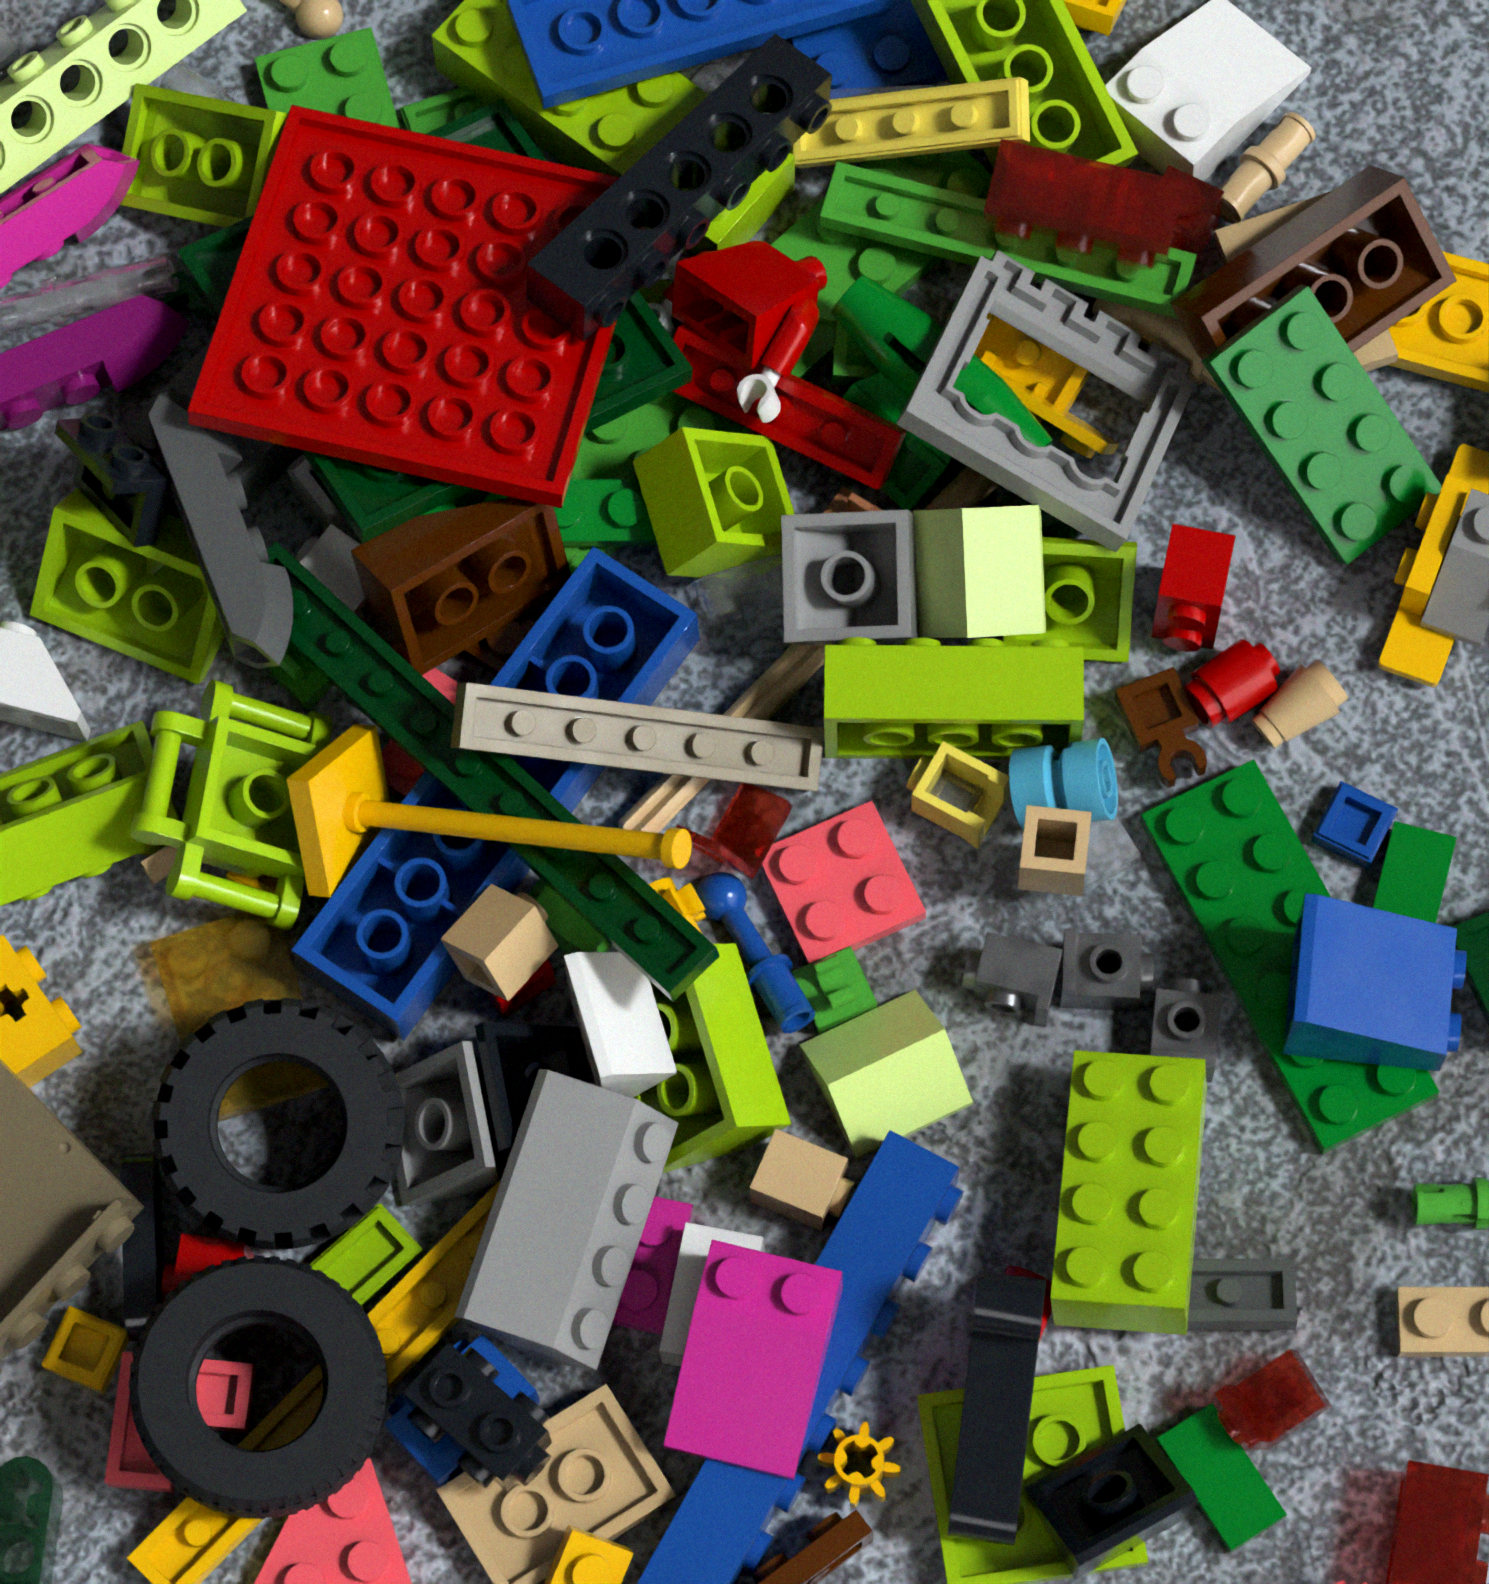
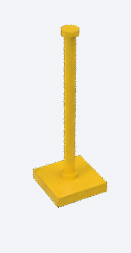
M354 724L286 779L308 894L310 896L331 898L382 828L661 860L665 867L676 869L684 868L691 855V837L686 829L669 828L665 833L391 803L377 726Z

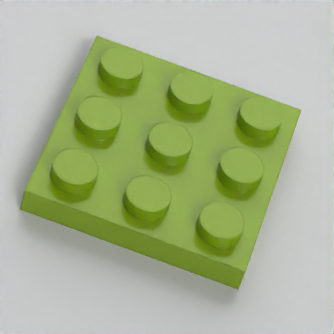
M1114 1365L1043 1375L1034 1378L1014 1546L947 1537L965 1388L917 1395V1406L946 1583L1035 1584L1073 1578L1028 1499L1024 1487L1125 1432ZM1145 1542L1086 1575L1147 1566L1148 1556Z

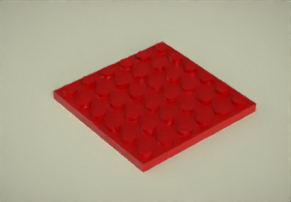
M291 105L187 410L189 424L562 508L617 320L607 328L600 326L582 342L526 299L527 263L620 177ZM595 266V268L599 269L610 268L608 266Z

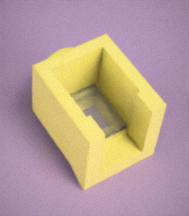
M944 741L941 743L933 759L925 754L920 758L906 786L907 789L913 791L911 811L960 836L977 849L980 847L1009 797L1010 787L1008 775Z

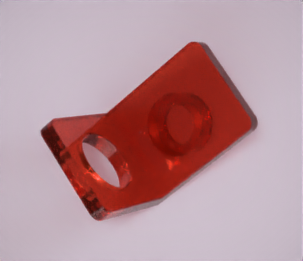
M742 783L711 839L680 825H676L675 828L686 829L689 832L692 848L703 857L753 880L789 816L792 804L786 799L755 785Z

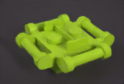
M213 679L208 683L202 696L200 705L202 720L173 711H157L154 713L150 734L155 738L150 769L141 813H137L133 817L130 836L142 843L167 845L177 848L175 861L169 871L166 882L167 896L188 901L192 896L265 917L269 926L288 931L297 919L303 887H307L286 779L329 745L333 725L332 717L316 711H310L307 715L240 695L233 692L232 685ZM181 743L195 746L196 751L183 819L178 821L168 818L167 812ZM201 863L252 878H257L262 874L278 878L275 893L200 872Z

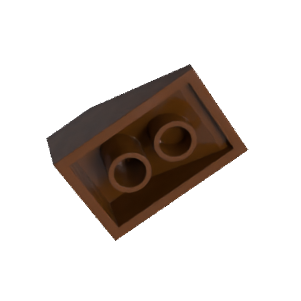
M513 497L417 516L350 550L375 633L421 675H424L556 596L571 576L554 507Z

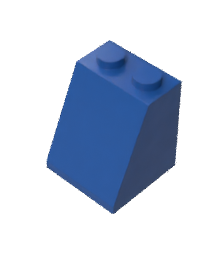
M1305 893L1293 935L1283 1054L1440 1071L1447 1052H1458L1461 1034V1014L1450 1012L1452 989H1463L1466 972L1467 952L1455 950L1457 928L1319 894Z

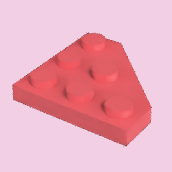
M367 1458L361 1470L357 1471L354 1475V1478L348 1484H345L338 1493L329 1496L328 1500L318 1503L306 1511L303 1509L298 1511V1514L288 1516L254 1584H412L371 1458Z

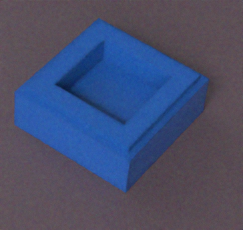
M1340 781L1312 836L1311 842L1369 870L1397 815L1398 808Z

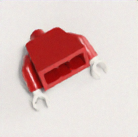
M755 240L717 251H702L694 257L676 262L675 279L662 293L666 299L661 304L649 303L648 305L672 339L677 330L672 319L676 318L750 370L762 365L764 369L761 374H751L739 382L737 396L744 413L749 411L756 399L761 398L757 412L761 421L767 423L777 417L781 409V402L774 389L780 377L785 379L789 377L818 324L820 317L817 307L818 292L826 287L827 273L822 262L812 255L794 261L768 243Z

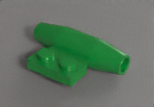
M862 275L842 295L831 313L878 369L879 373L852 384L842 398L896 424L943 326L926 312L869 277ZM973 354L970 363L965 370H960L953 385L955 389L965 394L968 405L983 415H990L996 412L1020 426L1024 439L1037 447L1050 445L1053 442L1051 436L1006 381ZM907 431L885 485L880 489L904 510L908 509L911 512L952 465L953 457Z

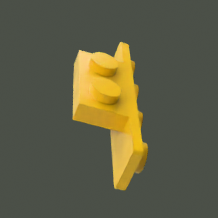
M988 312L986 318L990 321L974 354L1006 381L1040 424L1045 419L1064 431L1060 438L1064 445L1089 459H1092L1096 451L1102 455H1113L1119 445L1117 441L1068 412L1091 372Z
M1466 444L1459 445L1440 494L1437 495L1427 491L1414 526L1424 530L1425 534L1419 550L1406 547L1394 583L1405 588L1378 662L1379 668L1429 687H1436L1438 685L1455 639L1422 627L1420 623L1471 489L1489 494V452Z

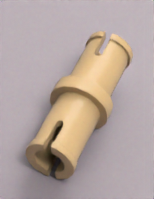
M1294 112L1285 113L1281 117V121L1258 146H1250L1240 156V166L1216 193L1214 192L1209 197L1213 210L1222 219L1231 224L1241 222L1244 219V215L1267 190H1275L1285 180V170L1308 144L1315 140L1316 134L1310 123L1299 114Z

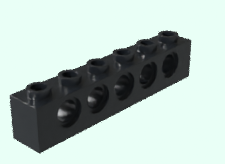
M775 33L527 263L526 299L582 342L600 326L603 328L611 326L624 311L627 301L642 286L650 288L655 285L665 273L669 261L684 247L686 249L695 247L705 236L710 222L725 208L729 211L735 209L746 197L751 184L765 170L768 172L775 171L785 161L792 145L806 132L813 134L822 127L832 109V104L829 102L832 74ZM681 188H686V189H691V190H689V191H684V190H679V189H681ZM637 227H648L651 229L643 230ZM595 266H608L610 268L599 269L595 268Z

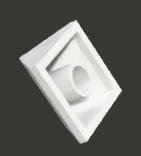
M575 952L564 955L568 993L596 1086L633 1098L677 1073L649 979L620 952Z

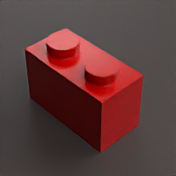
M1172 523L1158 592L1152 638L1162 639L1166 646L1185 652H1195L1200 650L1201 647L1214 648L1235 535Z

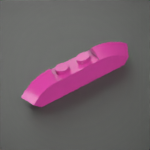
M86 143L0 199V289L10 282L13 272L32 260L35 262L42 261L56 254L63 247V240L69 236L74 235L78 242L81 243L95 233L111 217L123 201L134 180L140 160L108 147Z

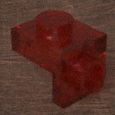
M1289 1349L1238 1385L1226 1384L1215 1392L1223 1406V1409L1218 1411L1223 1427L1237 1444L1242 1445L1246 1443L1250 1449H1270L1332 1407L1299 1352Z

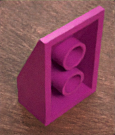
M712 1239L694 1305L663 1445L664 1448L794 1481L843 1290L842 1271Z

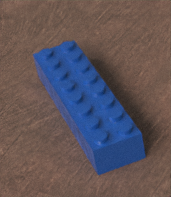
M593 546L490 685L651 706L700 640L697 613ZM509 755L570 813L574 811L605 769L604 766ZM426 771L401 803L468 811ZM382 828L291 951L302 973L404 1041L458 968L441 941L443 935L490 884L513 894L530 868L501 841Z

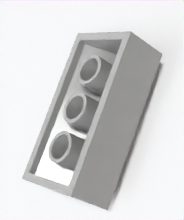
M539 1069L454 1317L541 1362L597 1370L679 1123L638 1099L551 1070Z

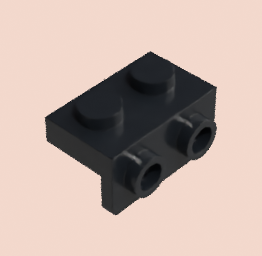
M88 413L81 418L57 420L54 433L78 457L73 484L133 547L156 545L161 521L167 512V496L171 478L110 416Z

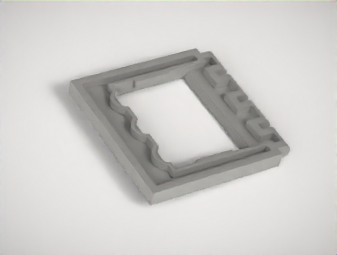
M996 250L990 260L980 256L971 269L896 424L1033 505H1039L1040 509L1116 553L1129 536L1196 383L1185 376L1190 363L1153 341L1145 352L1137 348L1142 335L1101 310L1096 312L1092 320L1086 318L1084 314L1089 303L1046 278L1038 289L1030 285L1035 271L1001 251ZM988 312L1147 405L1145 411L1138 418L1120 459L1121 465L1114 481L1107 477L1101 479L1088 477L1079 471L1073 457L1051 444L1046 447H1037L1022 436L1020 426L996 412L990 415L979 413L968 405L965 394L953 387L960 370H965L970 363L990 321L986 318Z

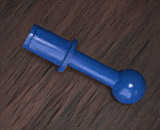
M714 872L706 876L700 882L696 893L705 907L704 913L707 916L706 918L714 922L723 923L751 968L746 975L751 992H758L784 1033L790 1034L802 1029L814 1019L815 1011L791 973L793 963L789 956L785 954L772 955L745 912L747 892L744 884L737 876L728 872Z

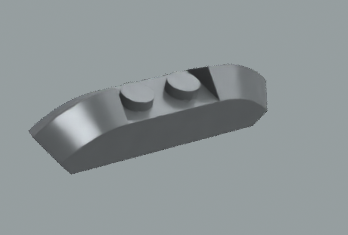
M170 389L158 395L148 414L151 440L162 470L171 478L169 489L235 660L256 669L280 666L289 643L293 624L292 589L286 568L268 563L267 549L259 528L254 526L247 529L240 510L248 508L245 492L237 472L228 473L243 460L242 455L229 433L190 425L187 410L191 398L174 389Z

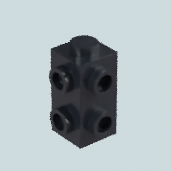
M448 1342L403 1391L409 1406L413 1408L406 1418L434 1444H437L444 1436L463 1454L457 1459L456 1463L483 1488L486 1489L493 1480L506 1492L517 1481L523 1486L528 1485L544 1469L551 1458L546 1449L551 1445L552 1440L548 1430L543 1426L549 1419V1416L523 1392L519 1391L512 1399L493 1381L500 1373L476 1350L470 1347L462 1355Z

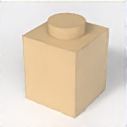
M1026 805L1019 869V890L1074 896L1083 895L1092 812Z
M490 884L441 938L442 943L465 980L506 1001H509L558 948L556 940L545 923L548 919V914L539 902L524 892H519L515 896L493 884Z
M775 1128L750 1185L751 1202L823 1232L830 1215L841 1218L853 1193L855 1182L846 1179L848 1175V1158Z

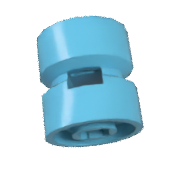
M1104 738L1069 742L1067 748L1063 749L1061 754H1058L1052 745L1015 749L1012 751L1009 763L1010 793L1016 819L1023 831L1026 805L1092 812L1091 822L1115 819L1118 807L1116 769L1111 750Z

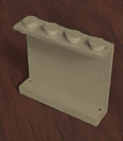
M1 1059L0 1363L14 1348L17 1350L24 1348L42 1332L46 1326V1321L42 1317L59 1299L64 1302L77 1294L85 1286L91 1276V1273L87 1270L103 1251L106 1253L113 1252L130 1237L135 1229L131 1221L144 1208L137 1198Z

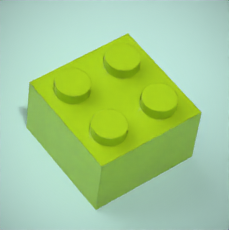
M681 427L633 461L642 498L646 504L658 544V551L667 575L756 582L782 565L781 515H795L771 438L763 435Z

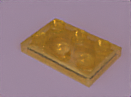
M242 912L150 942L181 1043L191 1032L195 1033L205 1025L210 1017L223 1010L228 1011L241 1006L243 1002L261 998L263 1000L282 999V997L302 999L304 1001L282 929L269 926L265 917ZM272 1062L257 1066L241 1075L228 1089L219 1109L218 1123L329 1087V1085L314 1071L295 1063Z

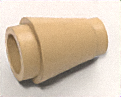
M1316 659L1306 668L1300 664L1260 709V712L1251 719V722L1265 741L1275 749L1283 742L1286 743L1340 714L1337 707L1348 700V696L1332 673Z

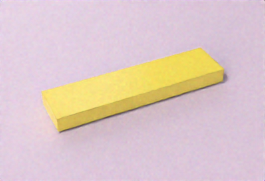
M1022 77L830 99L829 102L832 104V109L825 123L815 133L808 134L806 132L792 145L791 154L795 156V167L802 169L836 165L837 161L854 163L1030 143L1028 80Z

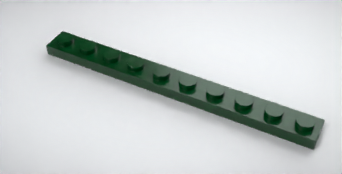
M277 541L267 549L268 563L285 567L291 584L293 624L289 644L469 812L582 824L509 755L451 748L455 705ZM502 842L672 1002L720 957L715 945L617 855Z

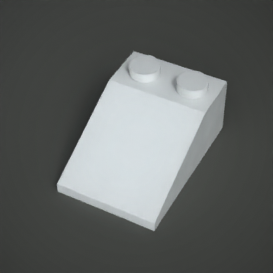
M1210 0L1144 46L1105 86L1138 151V155L1190 197L1310 74L1311 67L1228 0Z

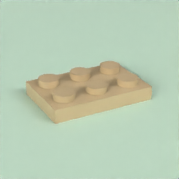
M607 1384L544 1423L543 1426L548 1430L552 1440L551 1445L546 1449L551 1458L544 1469L528 1485L523 1486L517 1481L506 1492L493 1480L485 1489L464 1472L436 1489L493 1584H544L568 1525L612 1541L677 1500L672 1487Z

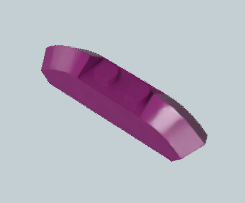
M141 294L0 353V431L8 427L12 429L27 427L38 421L44 412L65 403L70 405L84 403L95 397L101 388L112 384L117 393L137 383L156 369L174 350L184 335L190 321L164 302Z

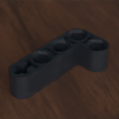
M979 1271L947 1537L1015 1545L1038 1344L1045 1299V1279Z

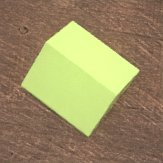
M1039 505L913 510L919 638H974L1046 633L1042 519Z
M915 989L799 1044V1048L856 1161L878 1151L889 1130L905 1138L973 1105V1100L946 1030Z

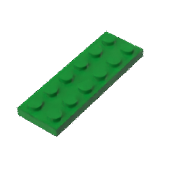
M1254 759L1141 814L1140 824L1322 1155L1437 1098L1440 1091L1428 1070L1283 1054L1295 924L1305 893L1331 896Z

